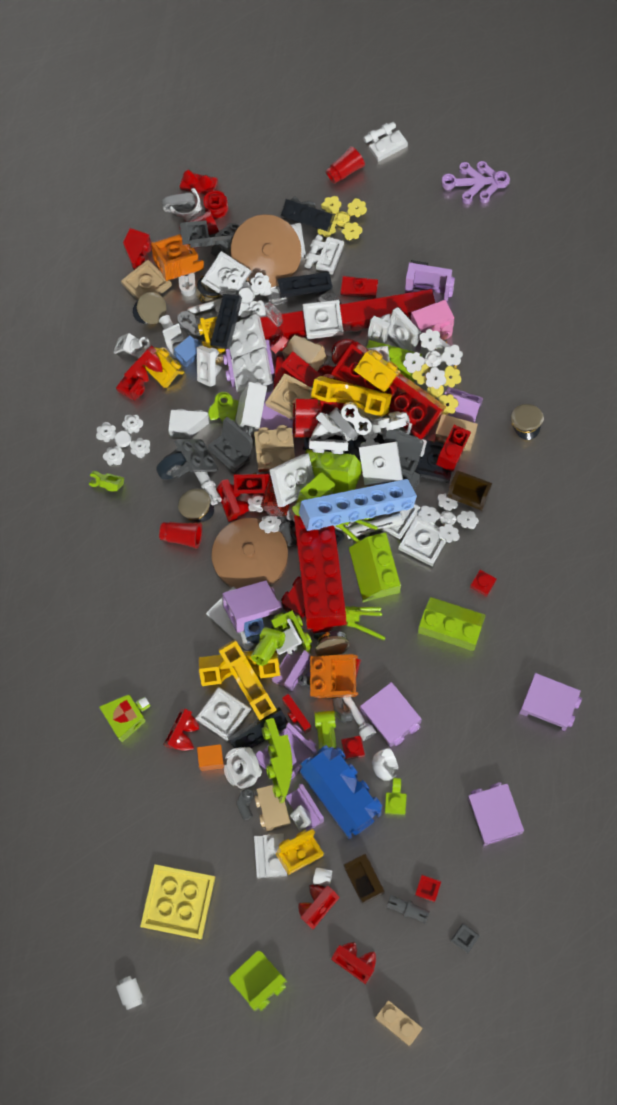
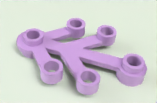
M485 161L477 163V171L470 167V164L467 162L460 164V173L468 174L472 178L456 179L453 174H445L442 177V187L446 190H451L455 186L474 185L468 192L463 193L462 202L464 204H470L473 196L484 185L491 184L486 191L480 193L479 197L480 202L487 203L490 200V196L498 188H505L510 182V177L505 171L496 172ZM480 173H486L490 177H484Z

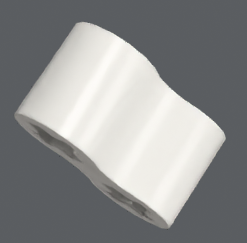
M354 402L344 404L341 412L342 417L346 421L353 423L357 433L361 435L368 434L372 428L371 419L361 414L357 404ZM346 408H348V409L354 408V412H353L354 415H352V414L347 415V414H346V413H347V409H346ZM360 422H367V429L364 427L362 429L359 428Z

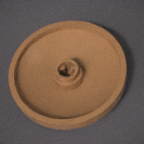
M257 215L243 222L235 231L230 244V257L252 271L246 282L252 285L251 279L255 278L257 273H262L264 276L269 277L268 282H270L271 287L277 286V279L292 277L296 272L301 260V244L297 233L285 220L273 215Z
M244 518L234 521L223 528L214 541L212 563L215 572L221 581L230 588L238 589L262 581H267L268 585L272 586L280 579L286 569L288 549L285 538L279 531L265 533L264 530L260 529L259 523L262 519Z

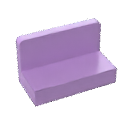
M448 387L444 395L448 396L451 394L459 402L458 407L455 408V413H449L448 415L474 423L483 398Z
M292 650L294 655L287 653L279 666L280 676L273 677L272 681L292 692L298 683V678L304 673L310 661L311 654L305 650L303 653L297 651L296 654Z
M301 783L298 785V789L286 796V800L293 811L302 805L311 814V824L305 828L306 831H309L324 822V817Z

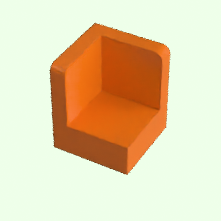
M221 745L197 747L201 771L224 768Z

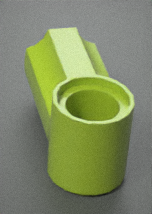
M264 627L260 634V642L251 654V659L257 665H267L275 650L282 648L285 642V633Z
M334 710L314 712L319 749L326 745L329 748L334 747L336 749Z

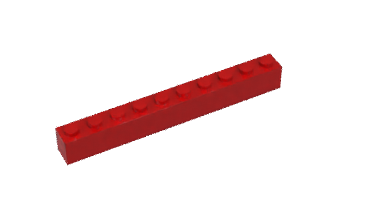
M429 289L339 304L343 332H357L361 329L369 328L370 321L374 316L381 318L384 315L390 314L391 318L393 310L397 307L411 321L412 312L435 304L433 290ZM303 311L273 315L271 318L269 316L260 318L265 340H269V344L282 331L287 335L288 342L294 335L307 338Z

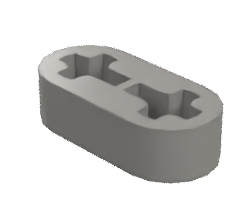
M192 193L177 194L162 199V206L165 212H171L169 206L174 207L176 211L191 209L196 205L195 197Z
M188 311L181 312L177 318L180 328L194 339H204V335H200L199 331L196 333L195 328L198 329L197 324H200V320ZM189 318L190 324L187 321L183 322L182 319L187 320Z
M337 407L329 414L351 440L359 435L355 430V426L342 417L341 411Z

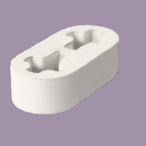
M195 272L188 274V276L179 277L180 291L184 296H192L196 291ZM186 282H189V289H186Z

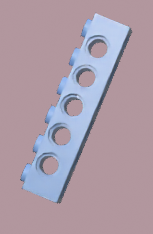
M404 479L301 501L299 515L307 531L318 530L332 525L336 526L346 522H355L360 519L409 510L414 507L417 495L409 480Z

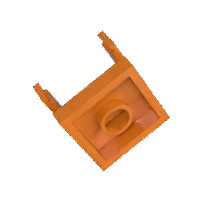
M181 234L151 243L153 260L166 281L204 269V261H196L198 260L197 252L194 248H190V244L183 245Z
M355 654L310 656V696L316 698L358 696V692H356V659H358V656Z

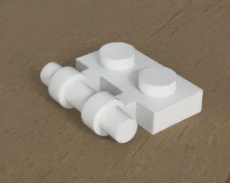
M394 122L385 123L380 129L372 130L363 137L365 143L372 141L373 144L369 145V150L378 162L408 146V142L399 130L392 133L391 130L396 128ZM385 134L386 137L378 139L379 136Z
M316 235L315 240H312L310 245L311 250L306 255L304 266L310 269L312 264L317 263L316 270L329 272V274L333 275L344 247V241L327 237L326 242H322V236ZM318 250H322L320 256L316 255Z

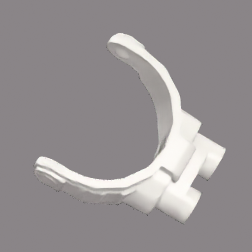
M192 188L191 191L196 196L198 203L193 211L180 213L174 207L169 206L172 213L187 222L204 214V209L201 206L200 198L195 188Z

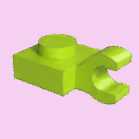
M97 471L90 473V476L96 479V481L91 480L89 482V485L92 487L99 485V487H103L108 491H118L124 484V477L109 473L103 475Z
M393 778L392 793L386 792L385 814L405 815L407 794L401 793V778Z

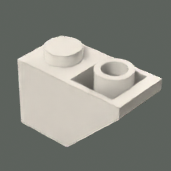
M185 409L171 410L169 422L170 437L190 439L209 424L208 412L203 410L187 411Z

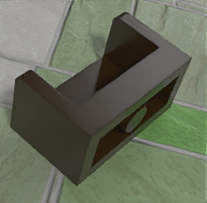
M457 470L451 481L447 498L482 511L493 483Z
M366 853L343 865L362 905L385 893Z

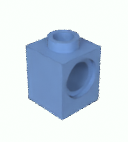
M188 336L174 348V356L186 368L197 359V347L202 346L198 339Z
M263 618L244 623L247 643L255 644L260 642V634L264 628ZM254 625L260 627L256 632L249 630Z

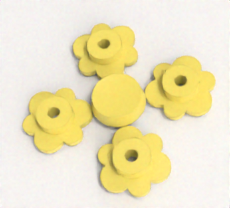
M337 196L325 198L321 208L328 213L332 212L336 215L330 232L318 229V234H323L325 238L330 237L331 233L336 232L335 227L337 225L345 228L342 230V234L345 235L346 240L358 239L359 234L363 231L362 227L358 226L357 222L350 223L349 220L350 216L360 217L361 214H365L367 212L366 203L360 201V199H354L352 203L348 204L349 209L348 213L339 212V207L342 204Z
M424 364L421 371H415L412 374L413 379L417 380L419 385L426 384V373L430 372V367ZM452 366L446 367L444 371V377L447 380L446 384L440 385L439 389L427 387V392L434 398L439 397V401L446 406L442 413L444 415L455 413V408L459 405L458 400L454 399L453 395H442L444 392L443 386L449 385L450 388H453L455 384H459L462 380L459 376L460 371L458 369L454 370Z

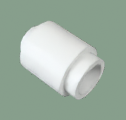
M131 976L119 980L120 985L116 986L122 1005H125L128 1010L142 1004L141 998L143 996L136 978L131 979Z

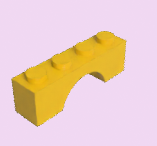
M323 376L314 379L311 398L325 402H354L364 412L381 417L388 413L392 397L391 394Z
M234 639L219 648L218 651L258 719L261 720L276 711L277 709L237 641Z
M254 650L243 652L255 674L260 678L280 676L279 659L276 650L267 665L264 666L257 665L251 659V654ZM221 655L199 657V673L202 686L221 684L226 678L233 675Z

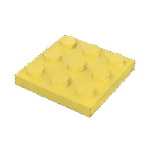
M154 865L140 927L202 940L216 877Z

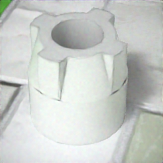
M316 867L313 884L328 885L330 887L332 870Z

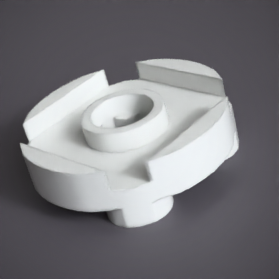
M399 411L389 413L387 418L376 417L371 419L373 432H381L380 428L387 429V431L407 425L406 423H410L406 412L400 413Z
M239 747L227 753L225 759H228L227 764L224 765V773L228 782L240 789L252 786L262 774L253 750L250 747Z

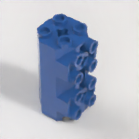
M326 745L318 750L317 756L312 759L309 757L301 763L300 774L345 836L350 839L352 838L351 833L356 836L374 822L373 817L375 815L377 818L381 816L382 804L376 796L371 797L370 788L364 780L359 782L356 779L358 772L351 763L348 765L345 762L346 756L339 747L335 749L334 747L329 748Z

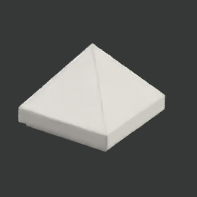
M302 805L298 806L290 814L300 832L311 824V814Z

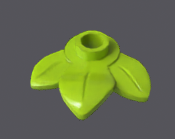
M227 392L218 393L214 400L215 403L209 408L210 420L220 418L223 422L228 417L235 421L239 401L233 399ZM222 398H225V399L227 400V402H226V403H222V402H221V399H222Z

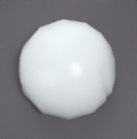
M390 748L378 751L372 759L373 771L383 781L391 780L397 776L396 774L393 775V773L398 770V764Z

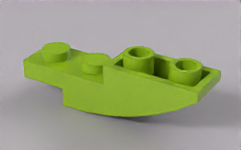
M274 718L265 721L262 728L263 737L269 743L268 753L271 758L266 771L268 778H272L274 784L272 790L275 798L278 797L279 802L284 803L292 777V752L288 735L279 736Z

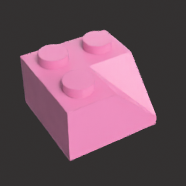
M446 300L411 313V322L421 331V334L426 333L427 329H431L432 331H438L442 340L452 336L454 316Z

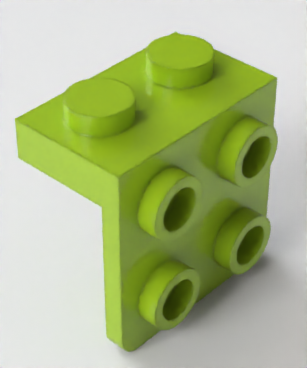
M293 610L286 614L280 613L274 616L273 620H271L272 629L281 632L290 629L291 627L287 621L290 618L302 641L301 646L303 650L311 654L312 641L308 632H303V623L300 616H295Z
M261 951L254 953L229 978L230 982L254 1011L258 1009L262 1011L270 1004L269 999L274 994L278 996L286 988L284 984L287 983L286 979Z

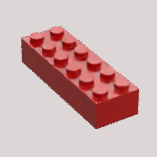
M357 341L351 343L331 375L342 382L383 392L354 371L364 354L369 350ZM401 373L396 376L387 391L383 392L392 395L386 415L389 416V413L396 411L400 413L406 412L410 423H412L410 432L421 440L427 436L446 409L444 404ZM406 423L407 425L403 427L408 430L409 423Z
M294 515L307 629L346 625V610L335 527L332 525L318 530L307 531L301 517Z

